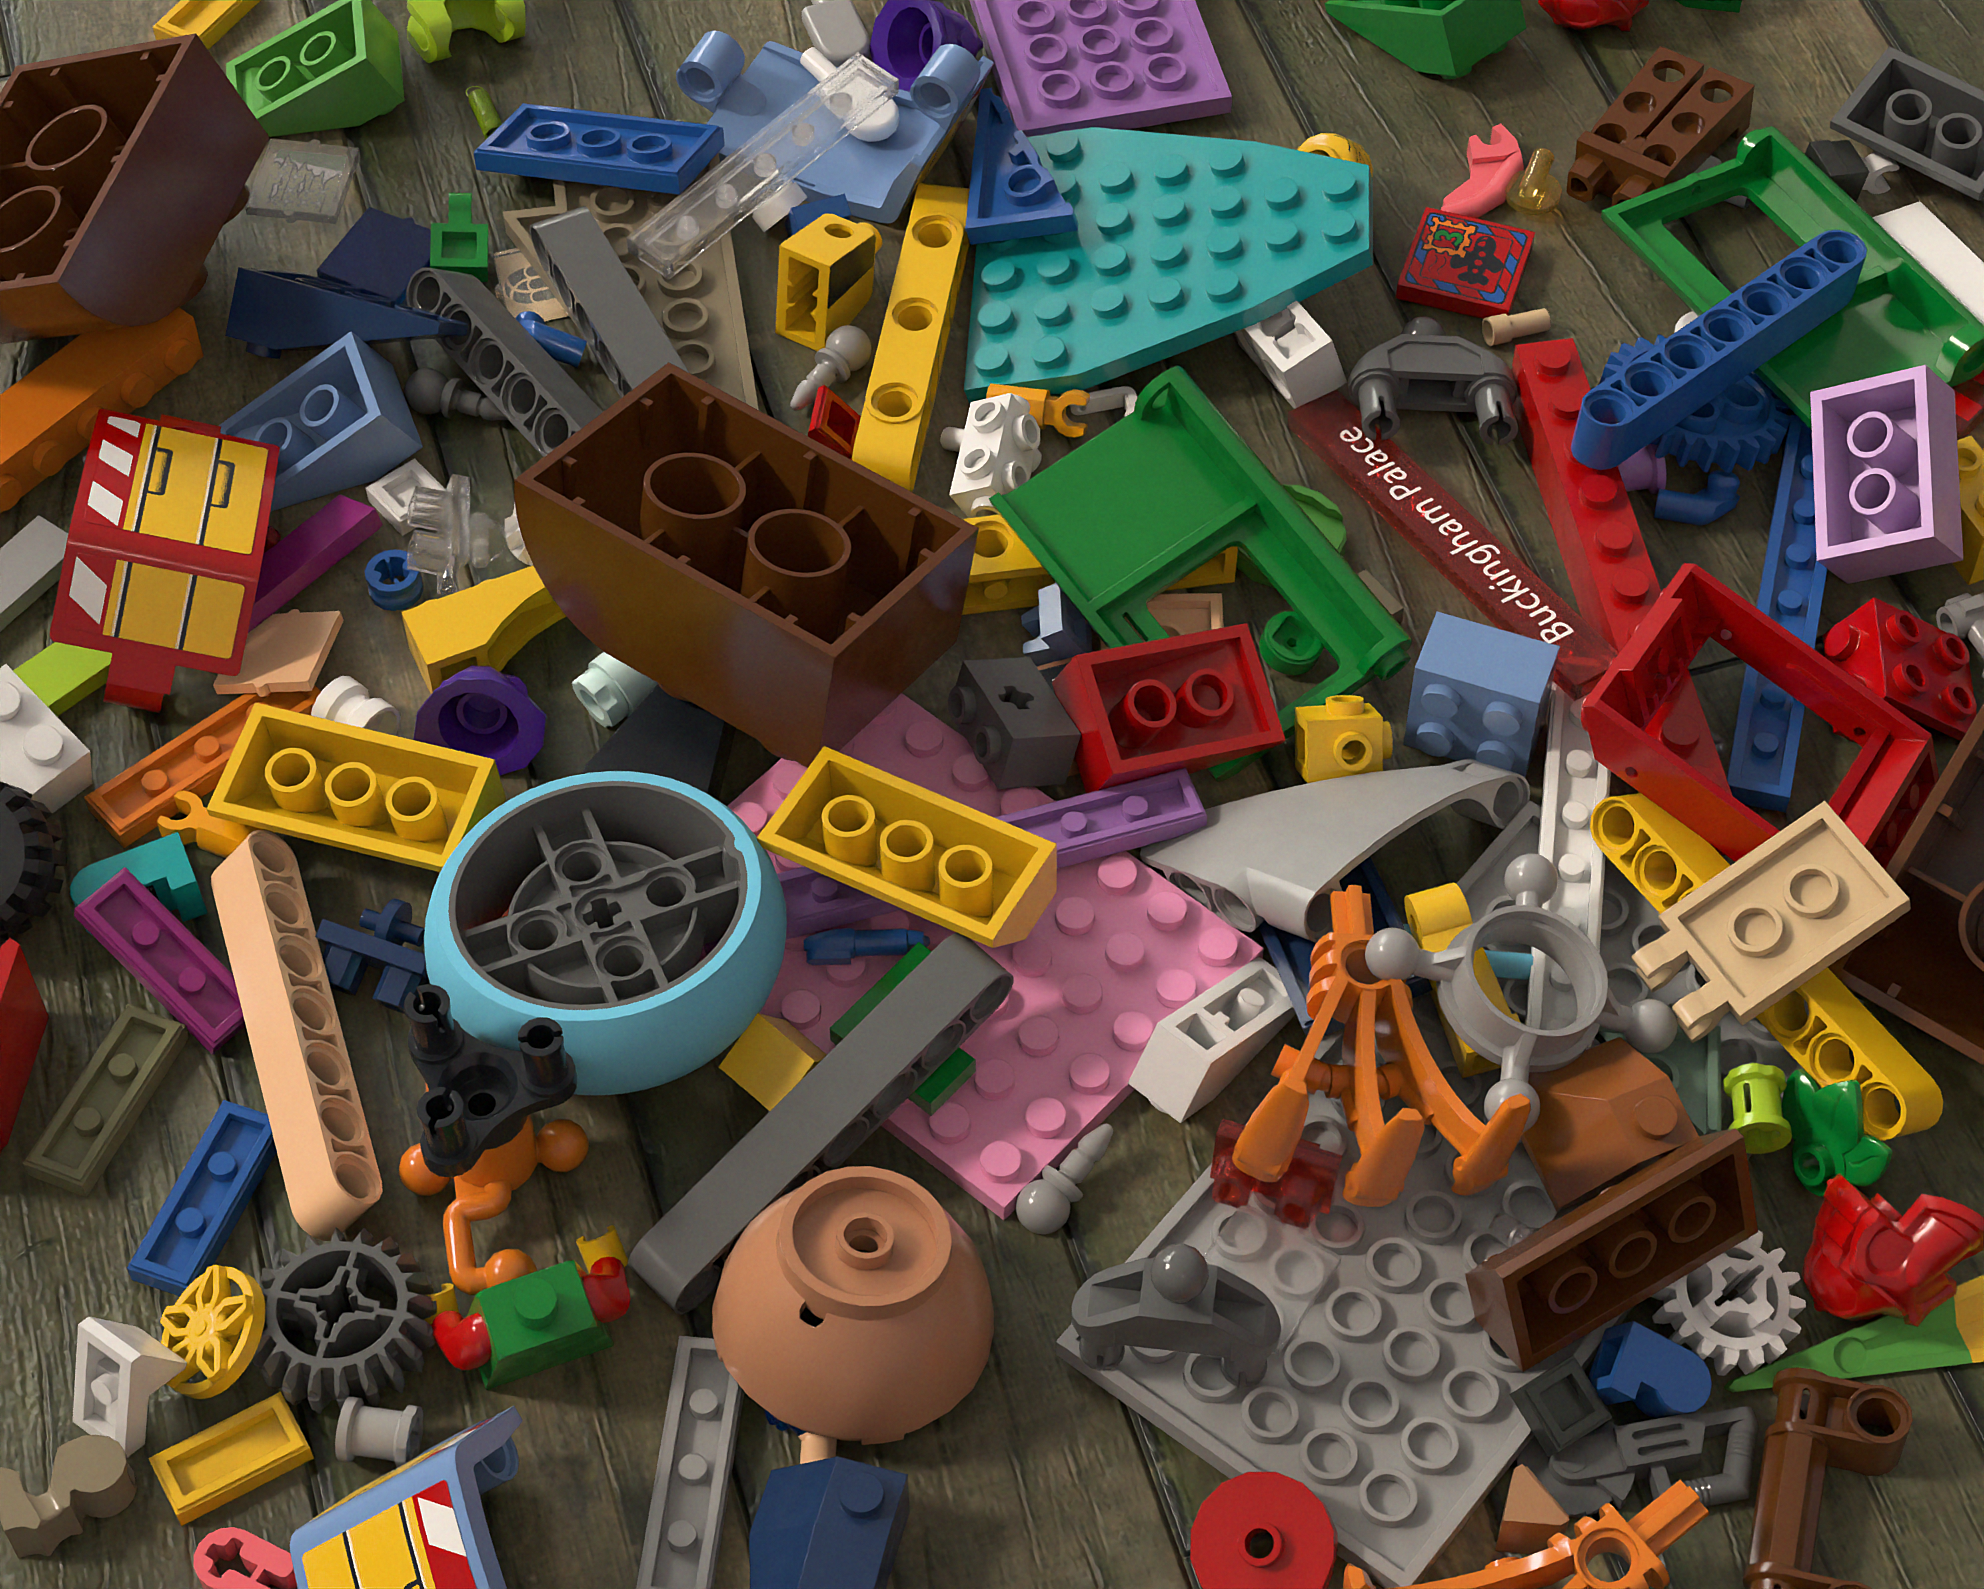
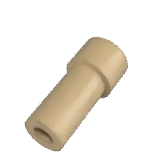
M1545 308L1509 316L1506 314L1490 316L1482 321L1483 337L1489 346L1510 342L1512 338L1549 331L1551 327L1550 316Z

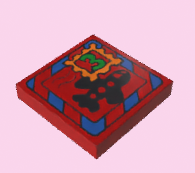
M1426 207L1397 284L1396 298L1482 319L1500 314L1509 316L1533 248L1535 232Z

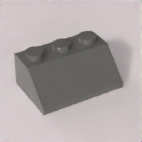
M1889 46L1832 118L1830 129L1978 201L1984 200V91Z

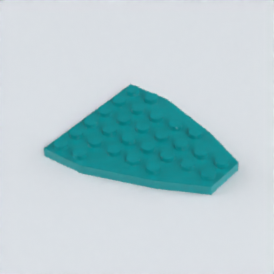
M1098 127L1027 137L1039 155L1042 167L1047 168L1054 178L1057 190L1065 202L1071 204L1078 222V231L976 245L964 392L969 404H971V402L986 399L990 383L1050 390V394L1065 393L1073 389L1085 390L1257 324L1287 309V306L1293 302H1300L1372 266L1373 180L1369 165L1256 141Z

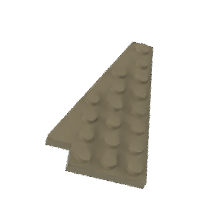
M719 153L716 154L680 195L553 179L556 206L503 212L506 234L577 326L537 257L530 235V225L586 206L689 373L759 410Z

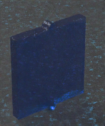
M369 207L316 270L317 276L361 289L360 293L395 300V305H400L406 298L407 286L413 274L421 268H430L431 229L415 224L414 219L411 217L401 219Z

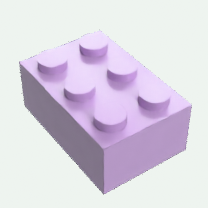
M1922 365L1810 392L1817 561L1847 584L1962 561L1963 544L1955 391L1927 365Z

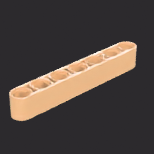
M256 830L251 832L214 870L211 875V886L291 1211L296 1222L305 1232L316 1239L331 1241V1236L336 1227L341 1232H344L380 1199L383 1192L382 1180L319 942L315 937L316 931L297 859L293 850L278 835L267 830Z

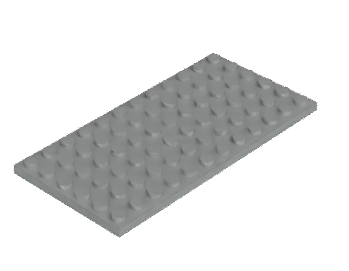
M1530 800L1457 882L1466 899L1473 924L1496 909L1516 905V902L1506 891L1504 876L1509 864L1518 856L1529 853L1538 854L1541 807ZM1606 856L1599 954L1607 972L1608 986L1619 1004L1631 1007L1638 1001L1655 999L1662 1001L1672 1009V1006L1681 998L1698 990L1707 982L1692 963L1688 961L1664 987L1653 993L1636 974L1635 970L1638 967L1631 957L1643 946L1666 934V931L1660 924L1658 916L1660 913ZM1510 941L1495 942L1483 946L1484 950L1527 954H1530L1531 946ZM1497 978L1511 1013H1517L1521 1024L1525 1025L1528 980ZM1427 992L1413 998L1411 1009L1436 1065L1463 1104L1475 1117L1487 1125L1489 1121L1485 1115L1484 1101L1490 1088L1500 1081L1501 1068L1462 1079L1431 993ZM1857 998L1864 1005V1001ZM1804 999V1008L1806 1014L1808 1015L1809 1010L1807 1002ZM1731 1011L1726 1013L1716 1025L1721 1026V1131L1728 1130L1729 1126L1734 1122L1732 1099L1726 1095L1723 1080L1728 1076L1731 1069L1751 1063L1773 1065L1784 1072L1786 1082L1795 1070L1803 1069L1756 1017L1742 1026ZM1344 1028L1324 1036L1314 1057L1328 1064L1343 1065L1342 1043ZM1375 1037L1376 1067L1386 1064L1377 1049ZM1594 1038V1046L1601 1044ZM1317 1090L1315 1095L1307 1092L1309 1108L1302 1136L1286 1173L1284 1172L1278 1181L1265 1182L1258 1180L1239 1170L1233 1163L1234 1147L1245 1128L1244 1126L1125 1262L1145 1257L1155 1258L1161 1250L1169 1245L1186 1244L1195 1247L1205 1258L1207 1265L1219 1266L1253 1284L1265 1293L1274 1304L1280 1317L1281 1336L1276 1350L1267 1357V1371L1261 1382L1252 1387H1246L1247 1373L1240 1372L1239 1385H1232L1222 1374V1357L1126 1345L1123 1360L1117 1367L1103 1371L1104 1356L1097 1355L1095 1370L1087 1366L1080 1357L1079 1343L1081 1336L1077 1334L1072 1323L1057 1339L1056 1355L1228 1478L1232 1479L1246 1472H1278L1304 1483L1328 1508L1338 1533V1552L1336 1551V1554L1339 1557L1363 1569L1370 1579L1384 1589L1417 1585L1426 1576L1534 1436L1509 1394L1572 1355L1575 1356L1581 1368L1585 1371L1597 1354L1605 1329L1620 1325L1633 1307L1522 1372L1475 1320L1465 1273L1479 1266L1488 1257L1499 1254L1513 1246L1510 1243V1236L1516 1227H1524L1526 1234L1530 1236L1539 1231L1546 1223L1563 1217L1597 1196L1556 1212L1521 1138L1509 1160L1508 1175L1505 1178L1495 1181L1491 1187L1472 1195H1458L1451 1190L1455 1182L1452 1171L1454 1160L1462 1155L1432 1124H1424V1131L1416 1158L1404 1181L1403 1192H1399L1397 1199L1382 1207L1354 1205L1344 1199L1342 1192L1345 1187L1346 1172L1351 1171L1353 1163L1358 1162L1361 1158L1355 1132L1348 1129L1340 1099L1326 1098L1324 1091ZM1398 1096L1388 1100H1383L1379 1097L1385 1125L1402 1108H1409ZM1746 1153L1748 1160L1752 1154Z

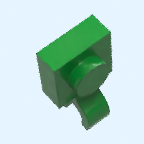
M449 192L448 223H431L430 268L471 274L481 282H488V224H472V193Z

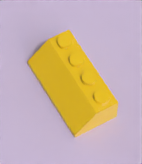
M255 702L206 810L208 815L441 872L447 859L465 835L494 809L504 804L506 795L495 759Z
M826 746L821 749L757 837V841L765 850L991 948L1025 940L1057 892L1056 843Z

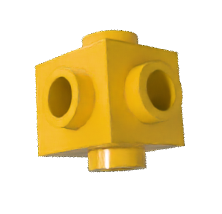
M1335 695L1326 698V705L1295 707V768L1307 783L1383 771V759H1390L1392 756L1393 738L1391 726L1388 721H1383L1381 714L1370 703H1364L1363 697Z

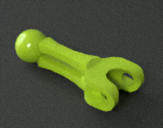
M407 0V9L411 14L407 26V39L427 63L452 57L449 50V42L452 32L457 29L474 28L482 30L499 43L525 36L526 14L523 0Z

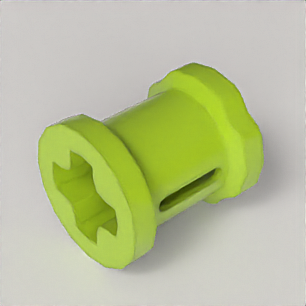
M1759 1063L1740 1065L1731 1069L1728 1076L1723 1080L1724 1091L1732 1099L1734 1122L1729 1126V1129L1735 1128L1744 1136L1746 1153L1764 1154L1784 1148L1790 1143L1792 1138L1791 1126L1783 1118L1781 1094L1787 1086L1784 1072L1776 1066Z

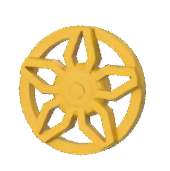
M209 1266L205 1273L196 1278L184 1290L175 1305L166 1307L160 1323L164 1326L161 1343L187 1362V1366L165 1384L176 1392L191 1398L207 1399L225 1391L242 1375L258 1348L265 1323L264 1295L260 1285L252 1276L232 1267ZM230 1282H236L241 1288L243 1295L232 1297ZM200 1370L208 1378L198 1383L190 1384L187 1381Z

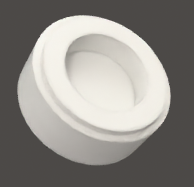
M791 181L753 211L752 218L762 231L765 232L787 215L792 207L802 203L807 198V195L796 181L794 183Z

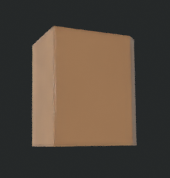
M1523 1464L1513 1470L1495 1548L1497 1552L1521 1554L1541 1552L1548 1549V1539L1556 1533L1565 1535L1570 1516L1528 1466L1525 1467Z

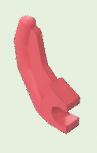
M1501 123L1492 127L1491 145L1484 144L1477 135L1469 137L1467 158L1470 179L1444 198L1443 206L1441 207L1442 211L1478 219L1505 202L1521 177L1524 165L1516 138Z

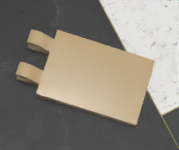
M1823 801L1658 915L1660 924L1666 931V934L1643 946L1631 958L1638 967L1635 970L1636 974L1652 993L1668 984L1688 961L1692 963L1705 979L1707 984L1684 996L1672 1006V1010L1678 1016V1026L1688 1039L1694 1043L1711 1032L1729 1011L1743 1026L1911 910L1910 899L1826 801Z

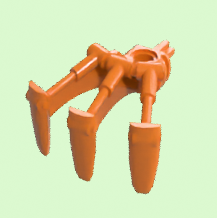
M1348 885L1345 892L1333 891L1330 895L1333 932L1324 935L1315 944L1310 957V990L1306 997L1308 1015L1314 1022L1300 1051L1284 1044L1271 1072V1075L1279 1078L1280 1081L1278 1085L1270 1090L1252 1113L1234 1147L1233 1163L1239 1170L1258 1180L1265 1182L1278 1181L1284 1172L1286 1173L1302 1136L1309 1108L1307 1092L1315 1095L1316 1091L1320 1090L1324 1091L1326 1098L1341 1100L1348 1129L1355 1132L1361 1154L1359 1161L1354 1162L1351 1171H1347L1345 1175V1187L1342 1196L1346 1201L1354 1205L1366 1207H1382L1388 1205L1392 1200L1395 1201L1399 1192H1403L1404 1181L1416 1158L1424 1131V1124H1432L1462 1155L1454 1160L1452 1173L1455 1182L1451 1190L1458 1195H1472L1488 1189L1495 1181L1503 1179L1508 1175L1509 1160L1521 1138L1531 1111L1530 1099L1521 1093L1509 1097L1500 1105L1487 1125L1483 1124L1472 1114L1442 1075L1423 1040L1411 1010L1413 1006L1412 992L1405 984L1407 979L1403 981L1391 978L1388 981L1380 980L1371 973L1366 964V946L1374 935L1370 894L1362 893V886ZM1331 1018L1345 1024L1342 1043L1343 1065L1328 1064L1314 1057ZM1375 1037L1377 1049L1386 1064L1376 1067ZM1398 1096L1409 1108H1402L1385 1125L1379 1097L1383 1100H1388Z
M1680 1479L1628 1522L1610 1503H1605L1599 1508L1600 1520L1598 1522L1584 1516L1574 1524L1576 1539L1571 1540L1561 1533H1556L1547 1540L1548 1549L1521 1559L1519 1557L1502 1558L1487 1564L1484 1567L1485 1569L1428 1583L1387 1589H1538L1550 1586L1572 1574L1575 1576L1562 1589H1649L1650 1586L1655 1589H1664L1670 1583V1578L1658 1556L1709 1515V1511L1700 1502V1497L1690 1486L1687 1487ZM1610 1552L1624 1558L1630 1569L1620 1580L1605 1582L1595 1578L1587 1568L1588 1563L1596 1555ZM1351 1563L1345 1567L1343 1589H1376L1363 1569Z

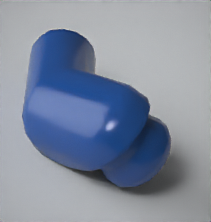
M524 311L516 316L515 319L554 360L578 368L587 343L586 340L547 326L543 318L535 312Z

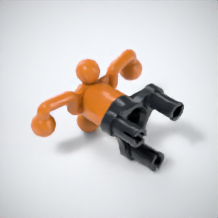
M426 984L417 987L421 1000L420 1006H418L417 998L412 992L407 995L404 1001L405 1014L411 1026L408 1033V1047L411 1059L425 1080L426 1093L419 1099L416 1108L424 1131L422 1132L420 1143L410 1146L402 1155L399 1165V1176L401 1182L408 1190L421 1196H431L441 1192L448 1185L451 1178H454L457 1199L447 1207L443 1215V1231L449 1274L453 1284L460 1292L475 1295L483 1289L538 1270L531 1257L519 1249H504L496 1252L486 1262L485 1267L477 1268L471 1222L496 1217L506 1210L511 1201L512 1191L516 1190L530 1178L537 1163H542L553 1172H568L578 1168L586 1159L589 1139L584 1129L570 1119H556L548 1122L538 1132V1135L535 1136L531 1114L565 1103L573 1096L577 1088L578 1078L572 1057L565 1051L563 1045L564 1037L561 1035L563 1031L555 1020L547 1017H537L522 1025L518 1032V1041H520L518 1044L521 1051L498 1048L480 1041L461 1028L458 1021L452 1018L450 997L446 990L437 985Z

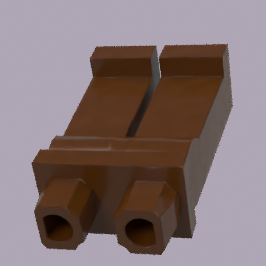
M1660 46L1598 120L1591 132L1585 130L1577 139L1575 162L1569 170L1567 177V194L1586 203L1587 201H1592L1598 193L1612 198L1611 206L1681 180L1694 173L1729 136L1738 139L1749 128L1755 85L1712 67L1703 74V63ZM1667 68L1681 72L1684 77L1675 82H1666ZM1714 90H1725L1731 94L1732 98L1722 103L1713 102Z

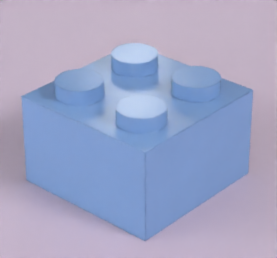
M1436 612L1414 670L1403 745L1420 749L1431 756H1444L1457 761L1473 759L1526 777L1545 724L1560 646Z

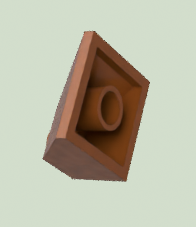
M1621 1037L1585 1050L1575 1061L1562 1068L1546 1072H1529L1528 1084L1538 1094L1540 1114L1536 1123L1529 1130L1522 1133L1521 1140L1556 1212L1599 1195L1606 1188L1621 1183L1655 1163L1661 1156L1673 1152L1699 1137L1668 1075Z

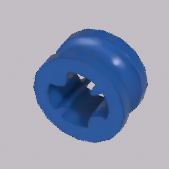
M396 549L387 550L375 555L367 563L365 578L370 598L376 606L384 610H403L414 605L421 598L424 589L419 563L410 553ZM394 576H404L405 580L399 582L397 578L394 579ZM389 578L395 584H384L383 581Z

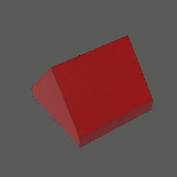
M823 385L817 390L808 437L852 460L861 416L826 385Z

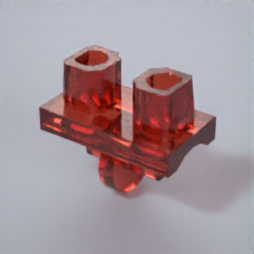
M1222 1119L1216 1133L1210 1178L1214 1179L1212 1190L1214 1201L1239 1208L1247 1206L1253 1191L1276 1198L1274 1215L1282 1223L1302 1229L1310 1226L1318 1212L1329 1215L1335 1200L1336 1183L1343 1155L1320 1149L1321 1144L1300 1139L1286 1173L1284 1172L1282 1177L1276 1182L1261 1181L1239 1170L1232 1160L1234 1147L1246 1125Z

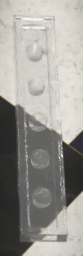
M857 52L626 237L628 252L670 280L899 93V79Z

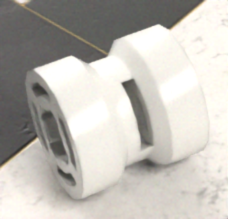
M350 676L336 678L324 687L316 698L311 712V716L394 736L397 734L401 720L399 711L382 698L370 699L368 689Z

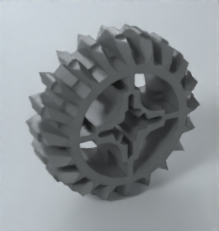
M337 1227L331 1236V1242L319 1245L318 1241L308 1234L305 1242L306 1251L300 1255L282 1248L280 1261L283 1269L262 1268V1276L260 1278L264 1288L262 1292L265 1300V1323L261 1340L252 1361L255 1366L262 1369L261 1373L265 1383L272 1390L282 1388L285 1399L291 1402L293 1406L308 1397L311 1409L315 1410L319 1415L331 1400H337L341 1410L348 1397L360 1398L365 1396L367 1402L377 1408L380 1402L379 1390L385 1386L403 1394L406 1383L402 1371L422 1373L425 1364L422 1351L434 1349L435 1344L432 1327L424 1319L430 1318L437 1313V1303L430 1296H426L434 1294V1289L430 1277L425 1272H421L418 1259L411 1251L401 1254L398 1243L394 1242L391 1236L375 1245L373 1235L365 1228L362 1229L353 1242H347L345 1234ZM367 1286L377 1288L391 1296L397 1303L396 1311L383 1309L380 1301L368 1299L366 1294ZM289 1330L303 1332L305 1340L316 1342L318 1348L316 1357L308 1355L288 1342Z

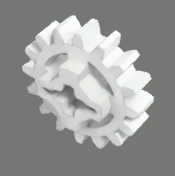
M1759 1230L1758 1233L1651 1296L1664 1301V1305L1652 1316L1654 1323H1671L1675 1332L1670 1336L1669 1340L1679 1345L1686 1342L1692 1347V1352L1703 1360L1707 1356L1714 1358L1717 1375L1725 1376L1737 1363L1745 1375L1757 1370L1764 1361L1771 1364L1787 1350L1785 1345L1794 1339L1801 1330V1327L1793 1318L1806 1307V1302L1797 1296L1789 1294V1290L1801 1279L1799 1273H1782L1778 1264L1782 1261L1786 1252L1782 1248L1772 1250L1768 1254L1760 1247L1763 1242V1233ZM1733 1289L1738 1291V1294L1731 1301L1727 1300L1721 1306L1715 1305V1301L1722 1295L1726 1296Z

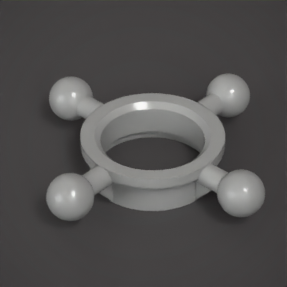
M1533 853L1515 858L1505 872V888L1509 896L1516 902V905L1496 909L1482 917L1478 922L1463 929L1455 936L1446 950L1435 953L1420 949L1415 938L1400 928H1386L1378 931L1371 937L1365 950L1366 964L1371 973L1380 980L1388 981L1391 978L1403 981L1411 975L1436 981L1440 1006L1456 1034L1479 1055L1501 1066L1500 1081L1490 1088L1485 1097L1484 1111L1487 1120L1490 1121L1506 1099L1521 1093L1530 1099L1531 1111L1523 1132L1529 1130L1536 1123L1540 1114L1538 1094L1528 1084L1529 1072L1552 1071L1572 1063L1591 1044L1599 1030V1026L1624 1033L1628 1043L1643 1053H1658L1665 1050L1673 1043L1678 1031L1675 1013L1662 1001L1644 999L1636 1002L1631 1007L1618 1003L1608 986L1607 972L1603 960L1591 940L1569 920L1542 908L1543 904L1549 901L1556 892L1558 874L1554 865L1547 858ZM1510 941L1532 946L1548 955L1564 970L1573 985L1577 998L1575 1022L1558 1030H1542L1523 1025L1506 1016L1490 1002L1476 980L1473 970L1475 951L1491 943Z

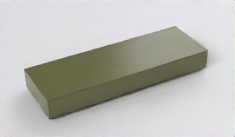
M127 1004L23 1162L28 1176L87 1198L190 1038L186 1025Z

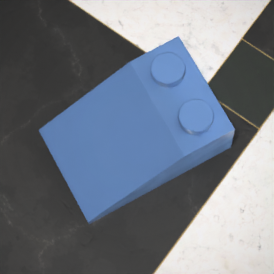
M353 332L346 334L218 425L221 426V434L274 444L280 447L271 511L377 480L423 448L393 365Z

